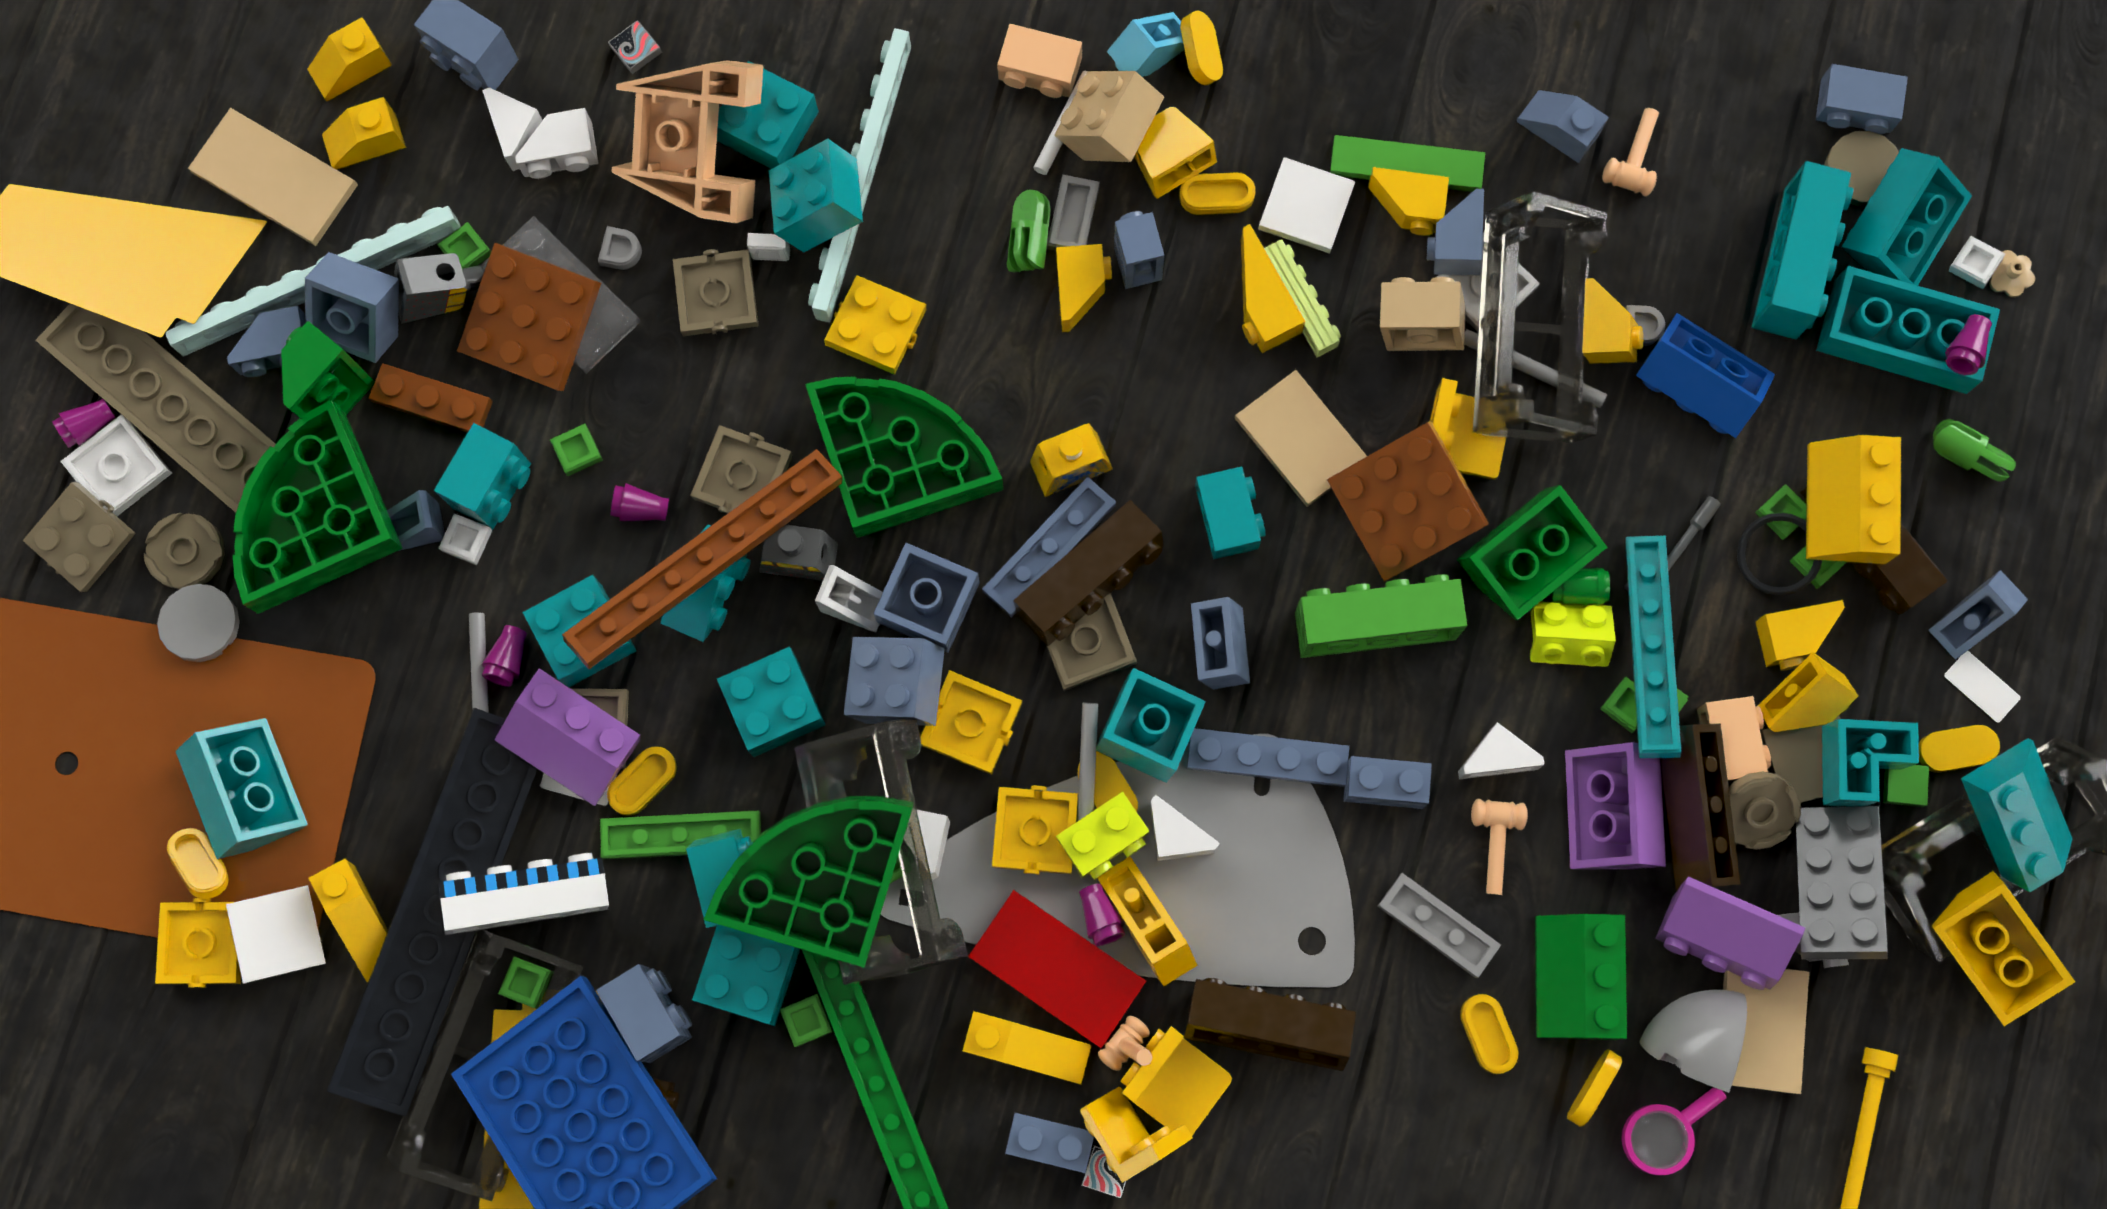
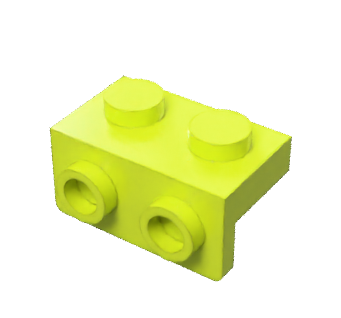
M1541 601L1531 609L1533 643L1530 651L1531 662L1606 667L1609 665L1616 642L1612 606L1568 605Z
M1122 791L1065 829L1056 838L1077 868L1080 877L1083 879L1090 874L1093 880L1114 867L1110 862L1111 859L1122 852L1126 857H1129L1147 845L1143 838L1150 831Z

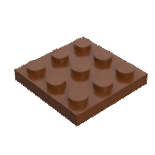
M494 243L457 351L555 390L564 391L602 283L504 245Z
M1431 421L1327 479L1384 581L1489 524Z

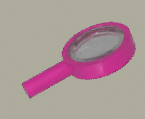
M1713 1087L1681 1112L1673 1107L1661 1104L1646 1105L1635 1110L1626 1120L1622 1130V1146L1627 1158L1636 1168L1648 1174L1668 1175L1679 1171L1688 1163L1693 1154L1695 1138L1691 1125L1727 1098L1722 1090Z

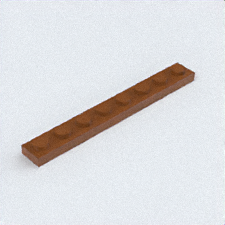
M816 449L563 633L564 642L588 669H591L842 484V476Z

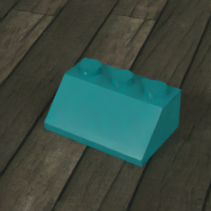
M1901 148L1893 163L1888 167L1887 173L1875 193L1868 200L1867 206L1855 226L1850 230L1842 248L1860 266L1872 273L1918 286L1972 195L1939 157Z
M266 718L195 732L175 751L217 859L253 851L301 830L308 825Z
M2027 738L1961 778L2001 877L2028 892H2032L2064 872L2073 839L2033 740Z

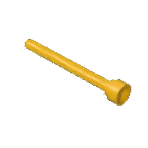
M1868 1047L1864 1049L1862 1064L1866 1065L1864 1073H1867L1868 1077L1840 1209H1858L1884 1080L1890 1077L1891 1071L1895 1072L1898 1060V1055Z

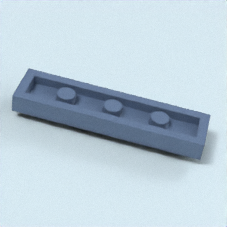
M1087 476L982 588L983 593L1012 618L1016 613L1013 600L1081 543L1116 506V501Z
M1194 728L1190 737L1187 769L1345 787L1349 746Z

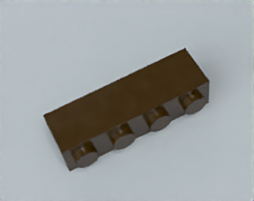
M1806 487V488H1805L1804 490H1802L1800 493L1803 495V497H1804V502L1807 504V487ZM1902 523L1900 527V555L1886 564L1853 562L1857 572L1865 579H1870L1879 590L1878 596L1881 602L1888 609L1895 610L1898 615L1915 606L1948 581Z
M1129 500L1013 600L1017 615L1047 646L1056 639L1058 641L1065 639L1073 631L1075 623L1085 614L1088 616L1092 615L1102 606L1106 595L1114 589L1120 590L1131 581L1133 573L1143 564L1149 565L1159 557L1162 547H1164L1162 531Z
M1721 723L1680 726L1681 757L1660 758L1676 890L1680 888L1687 877H1691L1711 887L1739 885L1740 877Z
M1217 978L1196 979L1191 996L1184 1039L1344 1071L1350 1058L1356 1012L1346 1010L1345 1006L1338 1003L1328 1002L1321 1005L1307 1002L1305 998L1299 995L1287 994L1282 997L1268 994L1264 989L1255 986H1246L1244 988L1229 986L1226 982Z

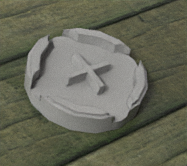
M203 584L182 587L169 596L160 609L157 622L159 637L166 648L183 660L203 662L215 659L221 655L228 644L231 645L237 637L240 624L238 610L232 600L214 586Z

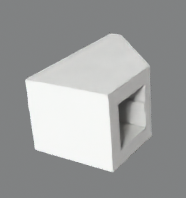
M585 108L547 114L515 156L516 164L524 177L545 178L550 176L552 172L561 170L579 172L586 170L589 165L598 164L592 121Z

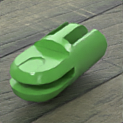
M1029 189L1022 192L1016 198L1013 206L1007 268L1010 272L1031 271L1034 269H1044L1050 201L1037 190Z
M1946 419L1936 425L1933 432L1934 450L1942 457L1968 471L1973 468L1987 477L2001 482L2010 477L2002 468L2014 471L2016 467V462L2011 456L1989 444L1987 436L1962 422Z

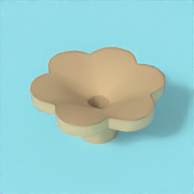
M2005 250L2002 251L2005 253V256L1992 275L1989 285L1995 292H2005L2009 297H2018L2023 293L2024 288H2029L2035 282V276L2030 270L2032 263L2027 256H2017L2014 252Z

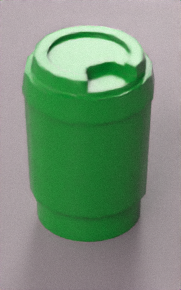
M1598 567L1580 569L1550 594L1551 602H1561L1568 605H1604V603L1609 602L1610 597L1609 572Z

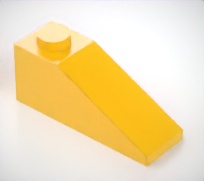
M1249 224L1243 227L1241 236L1245 322L1242 325V329L1251 345L1257 343L1261 352L1264 353L1301 334L1306 321Z
M1131 856L1097 878L1163 987L1198 966L1187 941Z
M343 859L308 879L326 914L368 983L388 929L355 865L347 859Z
M973 1011L962 1051L1081 1084L1091 1045Z

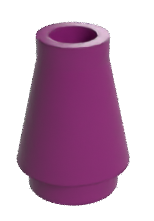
M1977 314L1969 316L1965 326L1945 352L1947 357L1946 364L1952 371L1962 375H1973L1985 365L1989 331L1992 326V322L1987 317Z
M101 399L88 405L58 413L60 417L53 420L52 423L68 448L75 444H78L80 447L103 426L115 419V416L105 400Z
M627 483L625 487L616 485L610 516L620 517L619 521H666L669 498L657 496Z
M511 625L504 626L502 634L481 664L484 668L482 676L485 679L498 685L512 686L514 679L519 678L524 641L527 636L524 630Z
M1100 883L1092 884L1079 891L1088 938L1093 939L1095 946H1104L1121 939L1125 935L1123 929L1125 922L1105 894Z

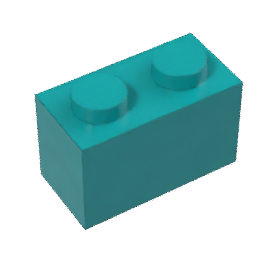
M1241 466L1196 477L1195 489L1213 560L1259 549L1260 537L1265 536L1266 533L1261 514H1254L1251 500L1256 499V493L1251 476L1245 478Z

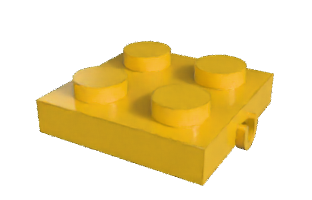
M856 275L843 303L840 302L838 312L834 314L835 319L824 339L825 345L895 375L907 348L912 349L916 342L917 334L915 332L926 312V304Z
M949 670L939 694L936 726H925L918 743L921 746L992 775L1004 745L1008 746L1010 737L1013 735L1011 728L1022 705V700Z
M1036 785L1031 786V789L999 787L992 868L1024 870L1023 874L1039 875L1040 872L1072 874L1073 862L1056 836L1076 823L1078 793L1047 791V787Z
M193 898V902L160 903L155 984H188V988H206V984H241V973L226 909V904L234 902H211V899Z

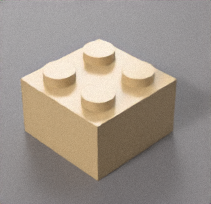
M1088 71L1080 80L1077 87L1078 91L1069 108L1062 114L1061 123L1054 136L1084 161L1131 162L1164 96L1136 71Z
M1399 277L1392 279L1391 282H1382L1380 329L1387 351L1464 350L1466 306L1461 281H1454V279L1449 277H1435L1431 279V282H1415L1411 278Z

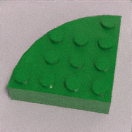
M834 377L805 384L831 464L842 476V484L839 485L856 538L1004 490L999 470L990 451L980 437L975 434L973 429L952 408L928 393L900 382L886 379Z
M332 400L309 411L302 419L299 418L287 429L290 431L282 436L274 447L270 446L259 459L244 487L236 511L233 530L236 533L235 555H233L234 577L242 604L257 614L403 549L346 414Z
M850 796L820 802L788 815L761 833L738 856L716 888L703 920L864 968L914 802L884 796Z

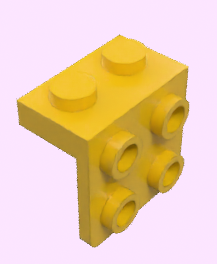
M1172 1026L1166 1033L1158 1029L1145 1047L1152 1053L1151 1063L1146 1066H1140L1136 1062L1132 1064L1120 1081L1126 1086L1122 1094L1163 1126L1167 1125L1171 1132L1185 1124L1192 1136L1230 1085L1232 1077L1224 1068L1185 1040L1184 1036Z

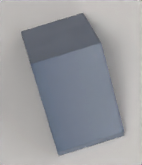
M418 490L387 510L403 547L401 550L440 542L445 535L440 505L426 490Z

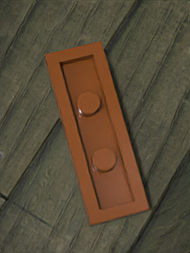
M384 363L381 365L369 396L373 403L468 433L473 423L481 427L484 426L493 403L490 397Z

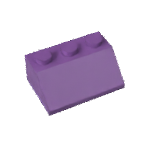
M539 668L516 700L495 741L585 801L596 806L640 742V734Z
M1634 742L1565 750L1570 869L1596 870L1666 867L1660 758H1639L1638 743Z
M1687 877L1673 895L1656 939L1664 942V947L1675 954L1686 956L1689 953L1702 959V964L1713 971L1721 973L1726 972V970L1741 976L1740 980L1745 985L1758 990H1764V988L1771 989L1779 982L1806 928L1691 877Z

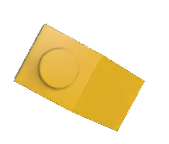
M363 17L329 35L307 70L324 99L329 101L392 66L375 35Z
M384 97L347 108L322 134L331 167L336 170L406 148L396 114Z
M1373 167L1368 188L1401 228L1410 229V232L1416 235H1431L1436 233V223L1445 216L1449 177Z
M1102 244L1056 247L1062 332H1070L1105 293V280L1112 279L1110 256L1103 257Z
M1587 278L1585 281L1583 355L1590 364L1637 362V349H1642L1644 343L1642 326H1638L1633 316L1594 278Z
M1843 600L1765 614L1758 619L1756 627L1766 667L1779 665L1781 671L1796 669L1812 652L1816 653L1844 610Z
M1812 652L1758 706L1761 708L1763 719L1769 729L1773 732L1828 724L1842 712L1846 711L1859 695L1842 672Z

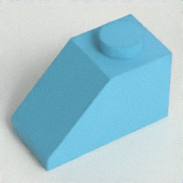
M1174 12L1132 20L1108 49L1107 53L1115 61V66L1119 71H1136L1142 77L1151 75L1184 51L1180 28L1181 21Z

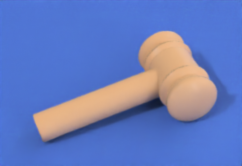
M1653 108L1644 109L1627 162L1625 163L1624 160L1618 162L1616 158H1611L1603 170L1602 180L1604 183L1611 182L1613 186H1619L1634 191V193L1641 192L1645 197L1653 191L1657 174L1655 171L1648 172L1646 168H1641L1659 115L1657 110Z
M1476 799L1471 810L1473 824L1475 826L1483 824L1486 828L1490 826L1486 894L1502 895L1506 829L1511 830L1515 827L1517 830H1523L1528 819L1527 807L1524 803L1515 805L1514 802H1497L1489 799L1484 802L1481 799Z
M1128 1016L1126 1023L1120 1025V1028L1109 1042L1105 1043V1048L1098 1052L1101 1061L1115 1071H1120L1122 1063H1126L1129 1057L1142 1066L1150 1064L1152 1053L1140 1045L1143 1044V1038L1148 1037L1150 1034L1148 1027L1140 1019Z

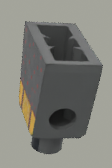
M455 253L397 259L394 277L399 279L398 313L401 324L461 309L464 304L466 291L479 289L484 274L482 267L479 265L462 269L459 257Z
M785 525L764 540L759 572L823 581L829 565L835 566L838 543L823 530Z

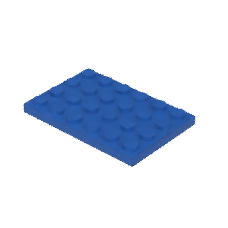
M578 977L451 1074L535 1209H678L717 1180V1177L643 1063L637 1062L604 1003L587 977Z

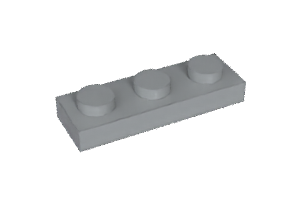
M1403 873L1399 875L1377 906L1475 978L1481 975L1501 946L1493 938Z

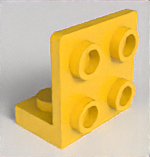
M1442 378L1436 390L1430 421L1461 473L1492 480L1497 479L1512 406L1456 393L1458 381Z
M1117 1087L1081 1108L1080 1112L1084 1117V1123L1088 1132L1097 1139L1104 1151L1108 1166L1118 1175L1123 1183L1193 1139L1185 1124L1172 1132L1166 1125L1149 1135L1128 1098L1122 1094V1088Z

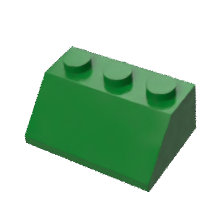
M309 321L291 332L286 340V345L281 350L283 404L300 419L309 411L329 400L334 401L347 415L375 383L339 345Z
M1557 485L1542 490L1462 554L1457 561L1480 591L1514 620H1518L1608 547L1562 486Z
M1567 914L1535 916L1536 1038L1627 1039L1625 915Z

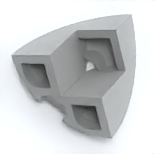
M1705 990L1683 996L1671 1002L1652 1019L1639 1043L1657 1060H1663L1681 1068L1682 1074L1729 1093L1738 1067L1747 1020L1745 994L1729 990Z

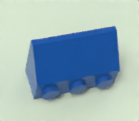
M1676 313L1636 376L1641 378L1649 389L1655 392H1663L1674 399L1676 404L1684 411L1696 413L1706 419L1717 432L1729 434L1736 438L1762 403L1775 374Z

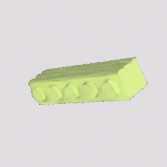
M1281 239L1265 247L1267 255L1306 321L1303 334L1315 356L1319 357L1337 348L1340 342L1339 338H1341L1340 332L1335 325L1331 326L1327 319L1329 318V313L1324 305H1319L1316 299L1318 295L1313 285L1307 284L1305 280L1306 273L1303 267L1295 263L1293 259L1295 255L1289 244L1285 245Z

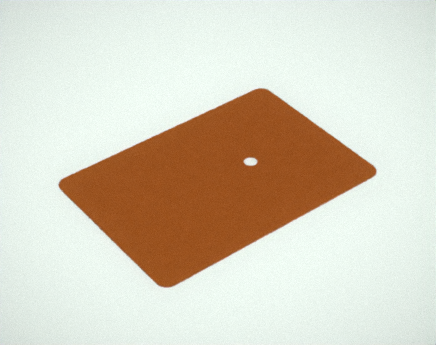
M0 598V910L158 938L160 903L193 902V898H197L189 892L173 866L167 851V843L173 834L186 828L198 829L208 838L175 751L195 732L266 718L308 825L301 830L253 851L221 858L228 873V885L220 895L210 899L211 902H238L308 885L319 931L324 908L308 878L334 865L376 681L373 667L368 662L360 659L235 638L231 645L228 644L222 651L223 653L215 659L203 662L186 661L166 648L159 637L156 624ZM65 752H71L78 758L77 769L69 775H62L56 769L57 758Z

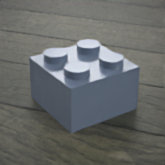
M432 0L414 24L422 38L420 43L431 52L429 58L445 71L452 68L459 72L460 79L477 91L480 87L496 90L519 60L503 29L459 0Z
M328 252L305 277L306 322H311L345 352L376 363L398 337L399 279Z
M905 543L873 613L876 622L909 637L924 638L945 648L944 651L949 653L979 586L978 573Z
M853 637L844 715L866 724L936 726L945 648L924 638Z
M638 964L596 990L637 1062L651 1063L692 1038L687 1029L692 1026V1022L681 1005L676 1006L672 1003L667 995L672 991V988L661 970L656 971L654 968Z

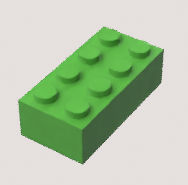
M1442 574L1425 578V583L1410 584L1408 579H1398L1386 582V587L1370 589V584H1355L1346 587V592L1331 594L1329 588L1307 591V596L1301 597L1295 611L1301 658L1456 640L1467 627L1461 579L1449 580V575Z

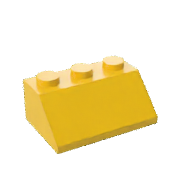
M1856 435L1810 442L1807 445L1806 559L1886 564L1900 555L1901 437Z
M1994 871L1959 892L1932 925L1935 932L2003 1026H2006L2075 983V980L2005 883Z

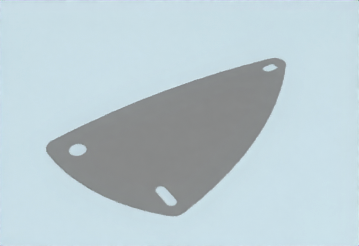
M1254 734L1258 736L1276 737L1270 734ZM1187 744L1176 772L1167 783L1120 761L1115 762L1136 795L1138 801L1137 813L1150 831L1143 838L1147 845L1132 854L1131 858L1187 941L1198 965L1175 980L1195 982L1196 979L1217 978L1223 980L1228 985L1331 988L1344 984L1350 978L1354 969L1355 950L1350 888L1334 830L1311 783L1270 779L1269 792L1264 796H1259L1254 791L1255 777L1187 769L1189 744ZM1078 775L1047 787V791L1079 794ZM1157 795L1218 841L1220 844L1215 852L1207 855L1157 861L1150 811L1152 798ZM995 812L946 840L939 876L933 881L930 880L918 859L911 864L914 868L913 871L889 884L881 915L889 920L941 936L977 944L1012 891L1015 890L1095 945L1093 939H1089L1087 935L1079 891L1087 886L1099 883L1098 879L1093 880L1090 874L1082 879L1074 864H1072V874L1040 872L1039 875L1023 874L1024 870L992 868L997 813ZM1122 852L1111 859L1110 862L1115 866L1128 857ZM900 889L924 892L927 896L926 904L922 907L899 905ZM1125 925L1123 926L1125 935L1121 939L1104 946H1096L1137 975L1157 978ZM1315 927L1323 932L1326 938V945L1322 952L1316 955H1308L1300 949L1298 937L1304 929Z

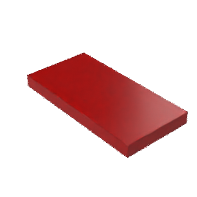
M1015 890L1012 891L968 956L1100 1048L1103 1047L1146 983L1145 979Z

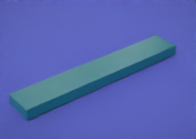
M1666 535L1626 537L1625 549L1639 758H1680L1681 740Z

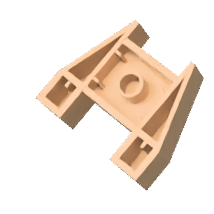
M726 60L616 84V90L636 92L632 162L613 166L612 173L699 218L739 223L753 218L755 180L715 175L719 104L738 107L761 104L763 65Z

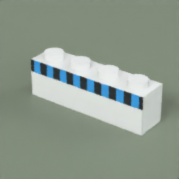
M583 853L569 856V863L553 865L552 859H543L529 862L528 869L512 871L511 865L488 868V875L471 877L470 871L446 875V881L438 882L445 935L607 910L609 901L602 858L593 859L592 853Z

